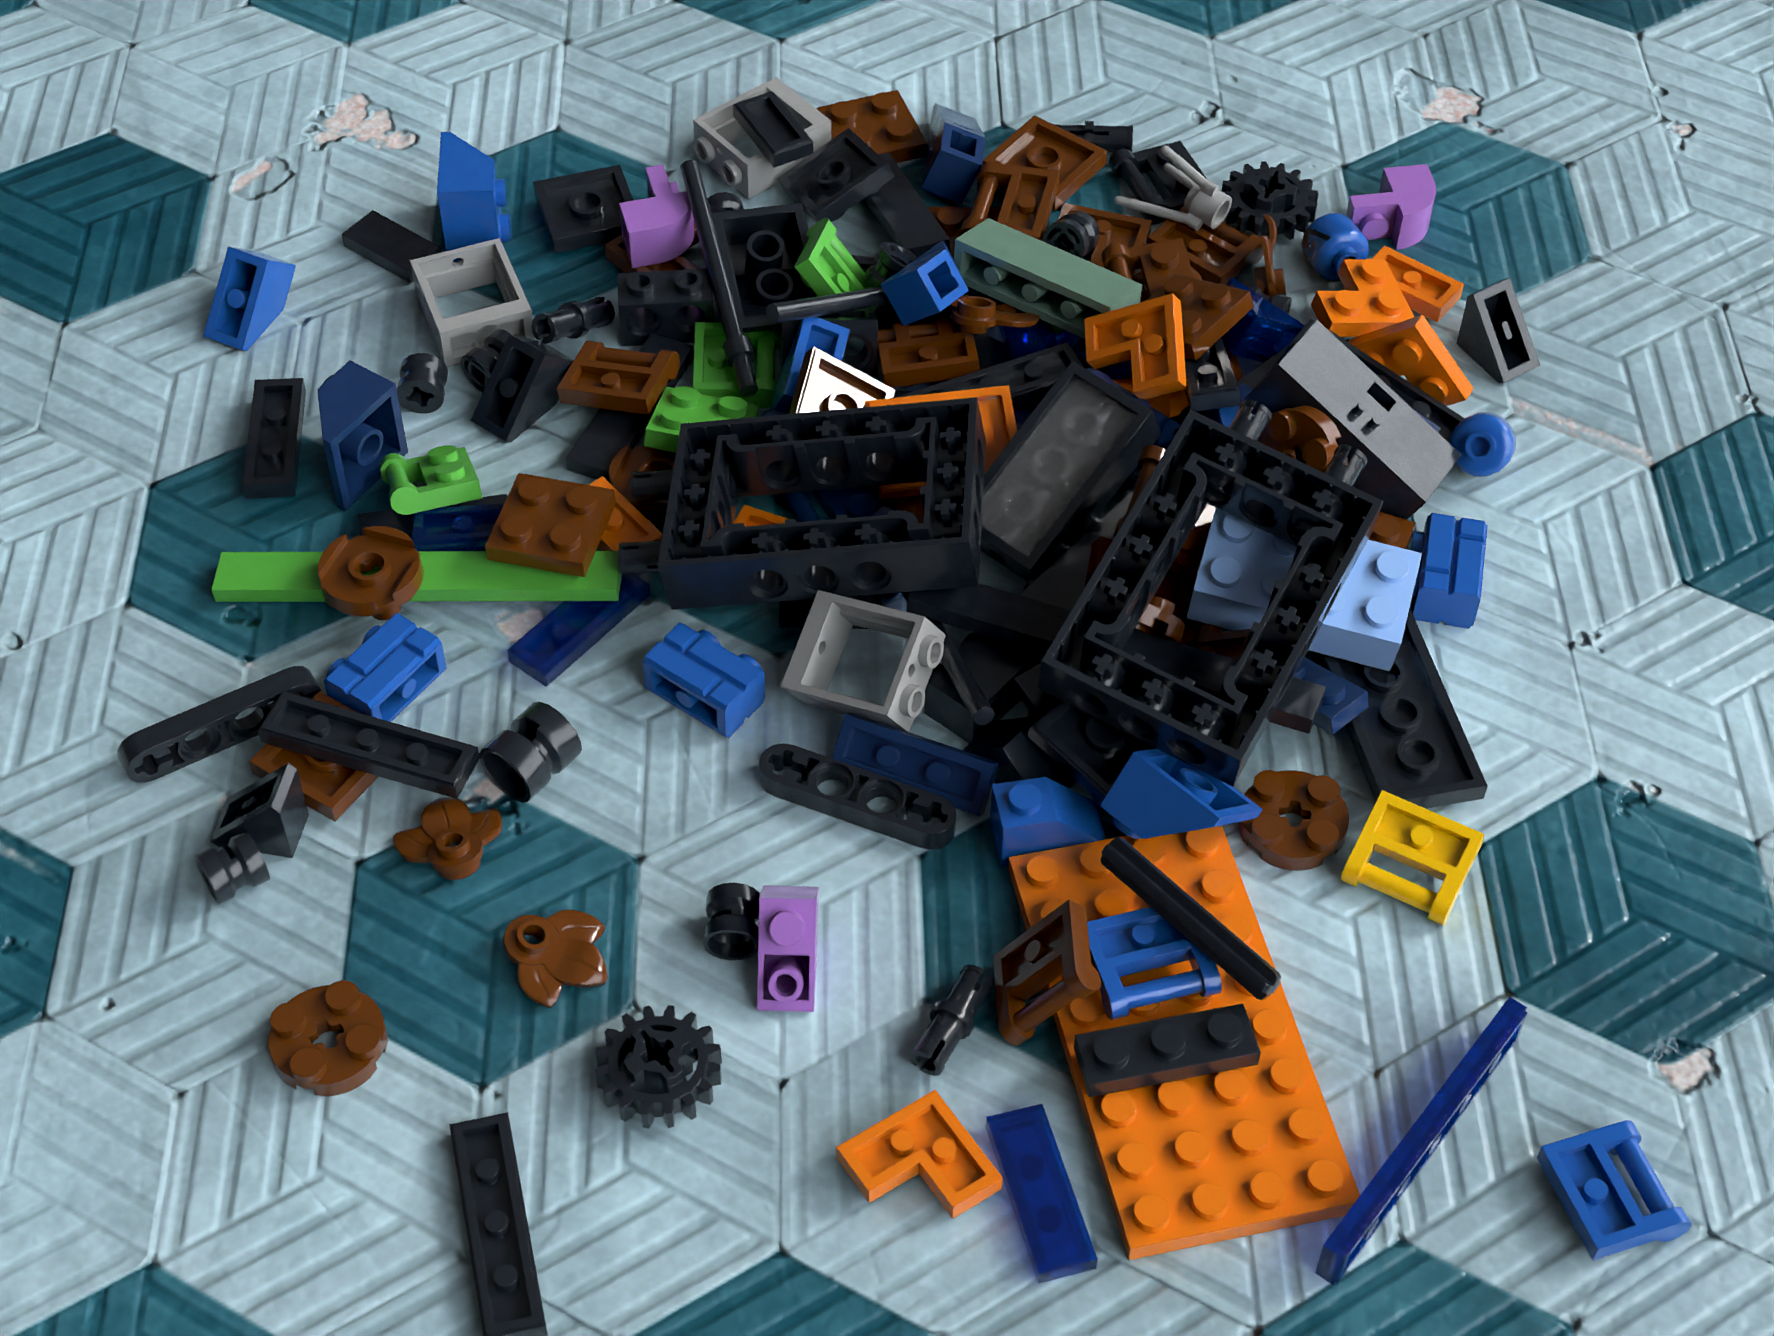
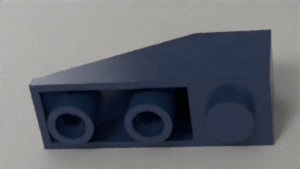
M934 104L921 182L922 190L928 191L939 198L949 199L959 204L963 203L983 163L986 138L975 118L942 105Z

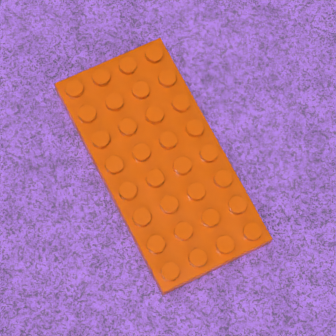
M1222 826L1145 839H1135L1128 835L1120 837L1125 839L1275 968ZM1115 838L1009 857L1008 872L1026 930L1030 929L1068 900L1086 908L1087 922L1151 907L1101 864L1100 859L1103 848ZM1188 960L1119 978L1123 987L1192 971L1193 969ZM1217 965L1222 984V991L1219 994L1202 997L1199 993L1130 1009L1128 1016L1109 1020L1103 1007L1099 989L1085 999H1074L1053 1014L1128 1260L1359 1213L1363 1201L1281 982H1279L1280 985L1275 992L1268 998L1258 1000ZM1063 974L1044 987L1045 991L1064 978ZM1244 1004L1261 1052L1258 1065L1088 1097L1073 1048L1075 1035Z

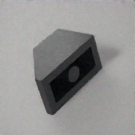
M509 334L470 421L506 442L514 441L557 404L559 400L557 387L574 360L551 346L541 343L539 340Z

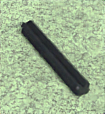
M1117 837L1103 848L1100 859L1102 865L1256 999L1265 1000L1275 992L1280 985V973L1125 839Z

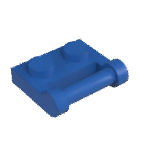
M1152 907L1087 922L1091 964L1100 975L1101 987L1099 989L1103 1007L1109 1020L1128 1016L1130 1009L1199 993L1202 997L1221 993L1222 984L1216 963ZM1188 960L1193 969L1192 971L1123 987L1119 978Z
M1631 1120L1621 1121L1543 1145L1537 1155V1160L1592 1261L1656 1240L1660 1242L1671 1241L1685 1234L1692 1225L1683 1208L1673 1205L1639 1145L1642 1137ZM1608 1153L1618 1155L1651 1213L1650 1215H1642Z

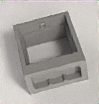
M777 77L693 119L694 140L692 146L698 160L703 164L709 165L722 176L729 186L735 187L748 199L778 184V177L806 157L773 168L762 152L748 159L731 145L748 136L733 117V104L773 91L812 139L814 152L831 140V120Z
M500 238L410 260L416 297L441 358L447 367L460 364L462 357L475 347L482 348L485 338L498 329L506 330L513 335L535 339L531 328L533 320L531 307ZM456 258H461L460 261L453 262ZM497 282L505 303L443 319L435 298Z
M818 590L780 687L803 704L843 715L852 712L910 732L914 718L923 709L925 689L933 668L942 659L944 651L943 642L946 635L924 616ZM853 625L909 639L884 705L828 690Z

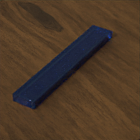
M1509 996L1323 1244L1315 1271L1317 1275L1332 1285L1340 1281L1516 1043L1528 1013L1526 1012V1006Z

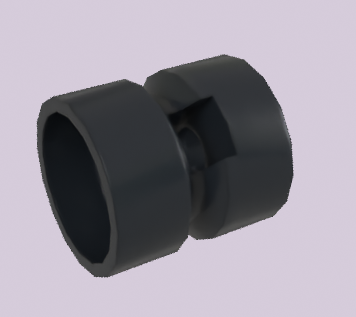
M539 701L531 704L513 720L511 730L501 731L481 749L479 757L483 769L492 782L507 796L523 803L530 801L549 783L551 779L550 773H560L578 757L582 751V745L576 730L558 710L549 704Z

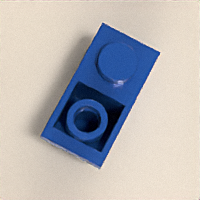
M944 241L933 246L880 284L903 326L941 312L969 291L966 281Z

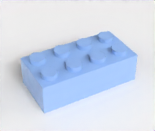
M1215 508L1186 618L1233 631L1250 629L1254 621L1260 624L1268 608L1272 591L1278 578L1284 581L1288 574L1297 546ZM1368 540L1308 650L1390 671L1402 643L1422 553Z

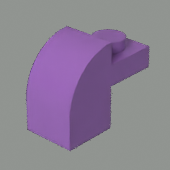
M663 164L645 167L648 198L619 203L622 239L632 268L672 260L684 253L694 238V218L687 191L679 192L677 182H669Z
M1428 165L1384 168L1379 193L1349 196L1346 216L1354 222L1367 240L1392 238L1394 246L1398 250L1413 246L1424 238L1428 231L1436 195V185Z

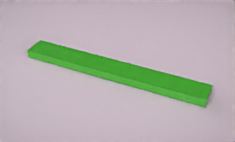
M418 551L423 564L424 576L419 590L409 601H618L622 576L618 566V551H596L585 577L488 560L486 551ZM221 552L211 590L216 602H326L318 575V562L323 552ZM375 566L370 572L364 571L361 574L364 576L373 575L379 572L380 568Z

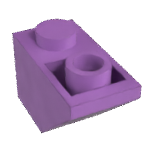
M763 885L759 897L757 1010L814 1012L819 887Z

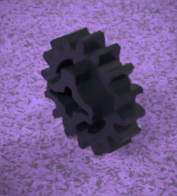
M1261 161L1260 169H1254L1251 165L1245 164L1243 174L1233 170L1230 172L1229 181H1223L1221 191L1232 198L1231 208L1224 222L1226 224L1237 223L1236 229L1243 233L1248 230L1258 236L1268 235L1269 238L1268 226L1262 216L1263 214H1268L1276 223L1277 236L1283 234L1287 239L1291 240L1294 239L1295 230L1305 233L1309 222L1315 221L1318 191L1312 190L1313 181L1311 179L1300 180V170L1296 169L1290 173L1285 172V164L1280 163L1277 167L1269 168L1266 161Z
M650 1005L644 1006L643 1019L635 1021L627 1013L622 1015L623 1030L620 1032L607 1028L604 1032L606 1046L597 1047L595 1051L598 1067L595 1069L597 1087L603 1090L604 1104L607 1108L619 1104L620 1117L625 1122L632 1118L635 1113L641 1114L643 1128L647 1129L650 1128L655 1117H663L664 1123L668 1128L674 1127L675 1114L682 1112L691 1120L696 1118L695 1102L699 1101L710 1105L713 1102L712 1086L721 1085L722 1082L720 1065L722 1064L720 1044H714L713 1029L710 1025L697 1029V1018L693 1012L685 1015L682 1020L676 1019L675 1009L672 1005L667 1006L663 1016H655ZM631 1052L632 1056L625 1059L628 1053ZM624 1062V1069L620 1071L621 1065ZM698 1062L694 1074L687 1081L685 1076L693 1072V1063Z

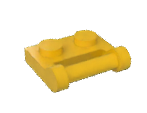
M1382 790L1346 862L1340 880L1354 887L1361 883L1429 913V920L1444 926L1481 848L1485 834ZM1373 851L1442 880L1443 883L1439 892L1436 893L1368 863Z

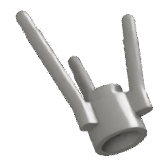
M1166 145L1161 147V152L1177 168L1166 163L1163 169L1190 190L1184 202V207L1189 209V213L1122 196L1114 198V202L1117 205L1184 223L1196 231L1200 229L1203 223L1212 229L1217 228L1227 216L1232 204V198L1220 191L1218 185L1206 179Z

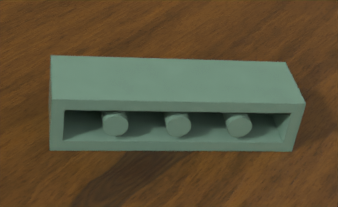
M990 218L955 239L954 261L968 287L1025 313L1039 315V319L1085 339V318L1140 303L1142 284Z

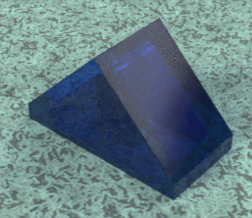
M1233 277L1227 282V286L1250 291L1254 305L1242 319L1221 337L1232 354L1264 363L1287 347L1305 326Z

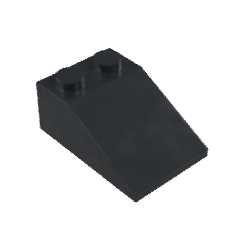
M802 203L712 213L743 333L779 329V323H770L767 320L766 308L769 304L818 297L812 288L804 284L799 272L794 267L809 239L806 235L808 226Z

